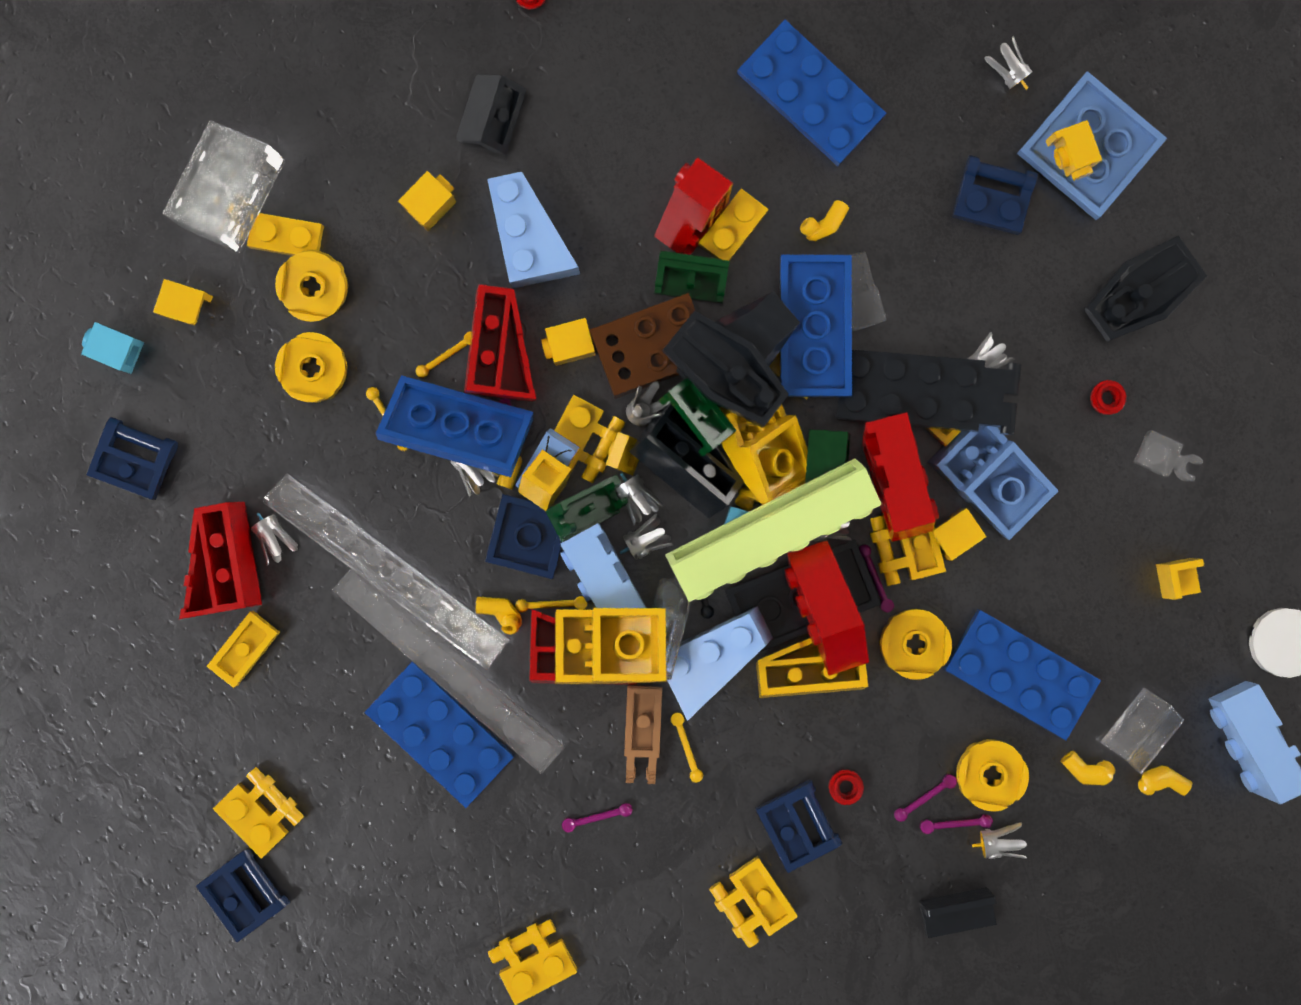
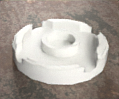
M1277 608L1267 611L1256 620L1253 625L1252 636L1249 637V648L1252 658L1261 669L1274 676L1292 678L1301 675V611L1288 608Z

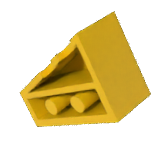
M811 638L761 658L756 663L759 698L863 690L868 687L866 664L828 676L818 646L813 645Z

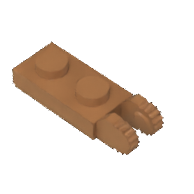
M627 686L624 756H627L626 783H634L636 778L635 757L649 758L648 767L646 768L647 784H655L656 761L660 753L662 686Z

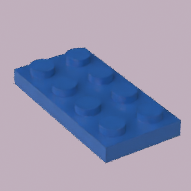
M786 19L737 71L741 78L837 167L886 115V112Z
M781 255L780 300L800 323L780 350V383L788 392V397H851L852 255Z
M401 375L378 426L376 436L377 440L511 477L534 420V415L532 411Z
M977 609L943 668L945 671L1066 741L1101 682L1095 676Z
M412 661L364 712L465 808L515 756L415 661Z

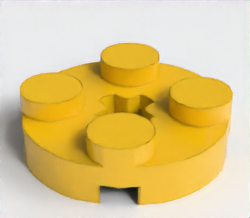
M307 250L290 257L283 263L278 270L275 287L280 302L283 301L292 316L300 320L314 322L338 312L347 297L348 281L344 273V267L339 261L327 253ZM311 276L315 277L316 282L321 286L320 290L315 291L314 295H310L309 289L303 286L304 281H309Z
M306 332L297 335L296 338L291 339L289 343H285L280 348L275 361V373L278 381L281 382L282 387L291 397L306 403H319L334 398L342 388L347 376V361L343 349L332 339L319 333ZM311 358H315L316 364L320 366L319 373H314L313 377L309 378L308 372L303 370V364H309Z
M908 609L890 617L881 633L880 650L888 667L905 678L920 680L931 677L947 663L951 655L952 639L949 630L936 615L922 609ZM914 634H919V640L925 641L924 648H919L917 654H912V649L906 645L907 640H911Z
M987 739L972 743L966 748V751L959 759L956 778L961 793L976 807L987 811H1002L1009 808L1007 806L1013 804L1016 800L1019 801L1025 794L1029 783V770L1026 762L1023 761L1022 756L1013 746L1000 740ZM990 766H996V771L1001 773V778L994 779L993 784H987L988 779L983 776L985 770H989Z

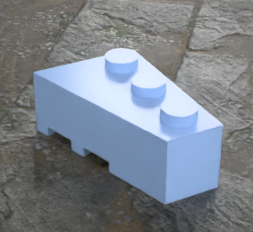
M517 172L487 179L509 283L512 288L579 275V267L524 174Z
M758 606L666 649V679L687 721L773 638Z
M1244 681L1208 698L1213 708L1210 710V715L1216 726L1220 729L1223 728L1228 739L1225 741L1226 749L1235 761L1238 760L1243 770L1240 773V777L1247 790L1280 805L1300 796L1301 768L1295 758L1301 754L1295 745L1288 747L1279 729V726L1283 724L1260 685Z

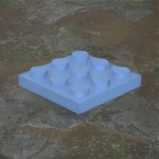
M1087 71L1017 154L1091 217L1097 220L1167 138ZM1088 120L1102 161L1092 168L1094 173L1073 181L1072 176L1066 177L1064 170L1058 168L1054 158L1055 145L1048 147L1045 140L1055 131Z

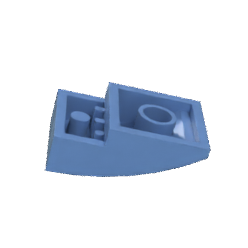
M979 425L978 432L961 431L947 446H943L928 461L931 467L1007 540H1010L1058 492V489L1015 442L1009 441L1003 434H1000V430L997 427Z

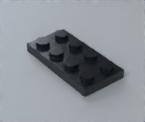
M853 539L831 548L859 613L881 605L856 540ZM789 565L725 590L734 616H738L758 606L773 637L760 652L809 633L807 625H809L807 616L802 617L795 598L799 596L797 589H790L784 569L790 568Z

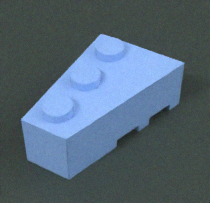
M600 523L560 544L564 550L560 554L569 571L574 569L581 582L577 583V586L586 602L592 599L596 608H646Z

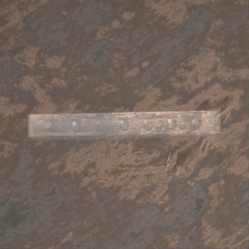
M286 473L265 495L264 504L486 670L508 643V638Z
M354 564L332 589L337 596L540 774L546 770L564 749L565 746L358 564Z

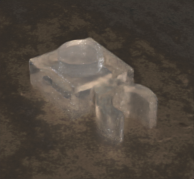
M1150 430L1147 431L1133 463L1164 477H1169L1173 469L1179 479L1194 481L1196 477L1186 472V464L1191 462L1195 465H1201L1203 460L1193 454L1181 455L1180 452L1183 444Z

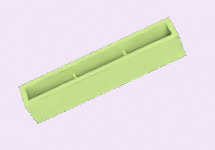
M855 458L665 554L688 601L701 600L709 597L714 592V589L726 583L732 584L742 580L746 573L758 567L763 568L772 565L779 556L789 551H799L808 546L811 540L821 535H830L837 532L841 525L852 519L867 517L873 512L874 508L882 504L866 468Z

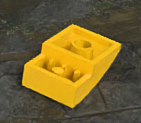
M781 404L766 425L761 428L737 414L720 407V410L737 430L721 444L733 466L744 480V483L762 505L805 484L808 449L796 415H786Z
M666 608L556 610L555 684L666 682Z

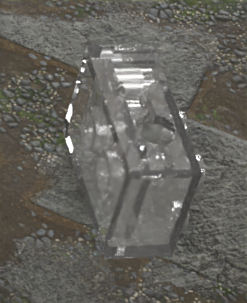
M209 120L162 214L181 228L239 253L285 159L268 144Z

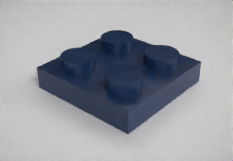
M502 494L485 562L553 579L562 542L545 510L532 501Z

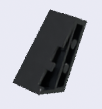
M670 402L669 405L657 412V414L662 413V415L652 419L629 452L706 517L710 518L730 504L744 483V480L720 444L703 457L699 454L698 451L704 445Z

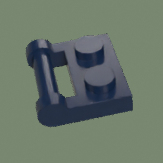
M970 155L964 169L952 218L1019 235L1022 233L1038 174L1028 170L1025 173L980 162L979 157ZM978 175L1019 186V194L1017 196L973 184L975 176Z
M110 417L103 429L86 475L151 500H156L170 461L176 454L178 442L170 438L162 440L125 426L122 420ZM120 438L157 452L155 462L113 447L115 440Z
M812 780L805 781L755 808L787 873L835 850L843 844L839 834L833 832L814 794L816 788ZM801 799L822 839L814 845L792 805Z
M247 847L196 885L199 892L236 942H239L290 903L285 894L280 895L253 858L256 854L250 847ZM238 867H243L270 904L265 909H261L234 872Z

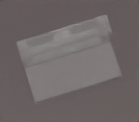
M1143 688L1100 742L1124 759L1135 771L1142 774L1181 726L1184 719L1170 704L1146 688Z

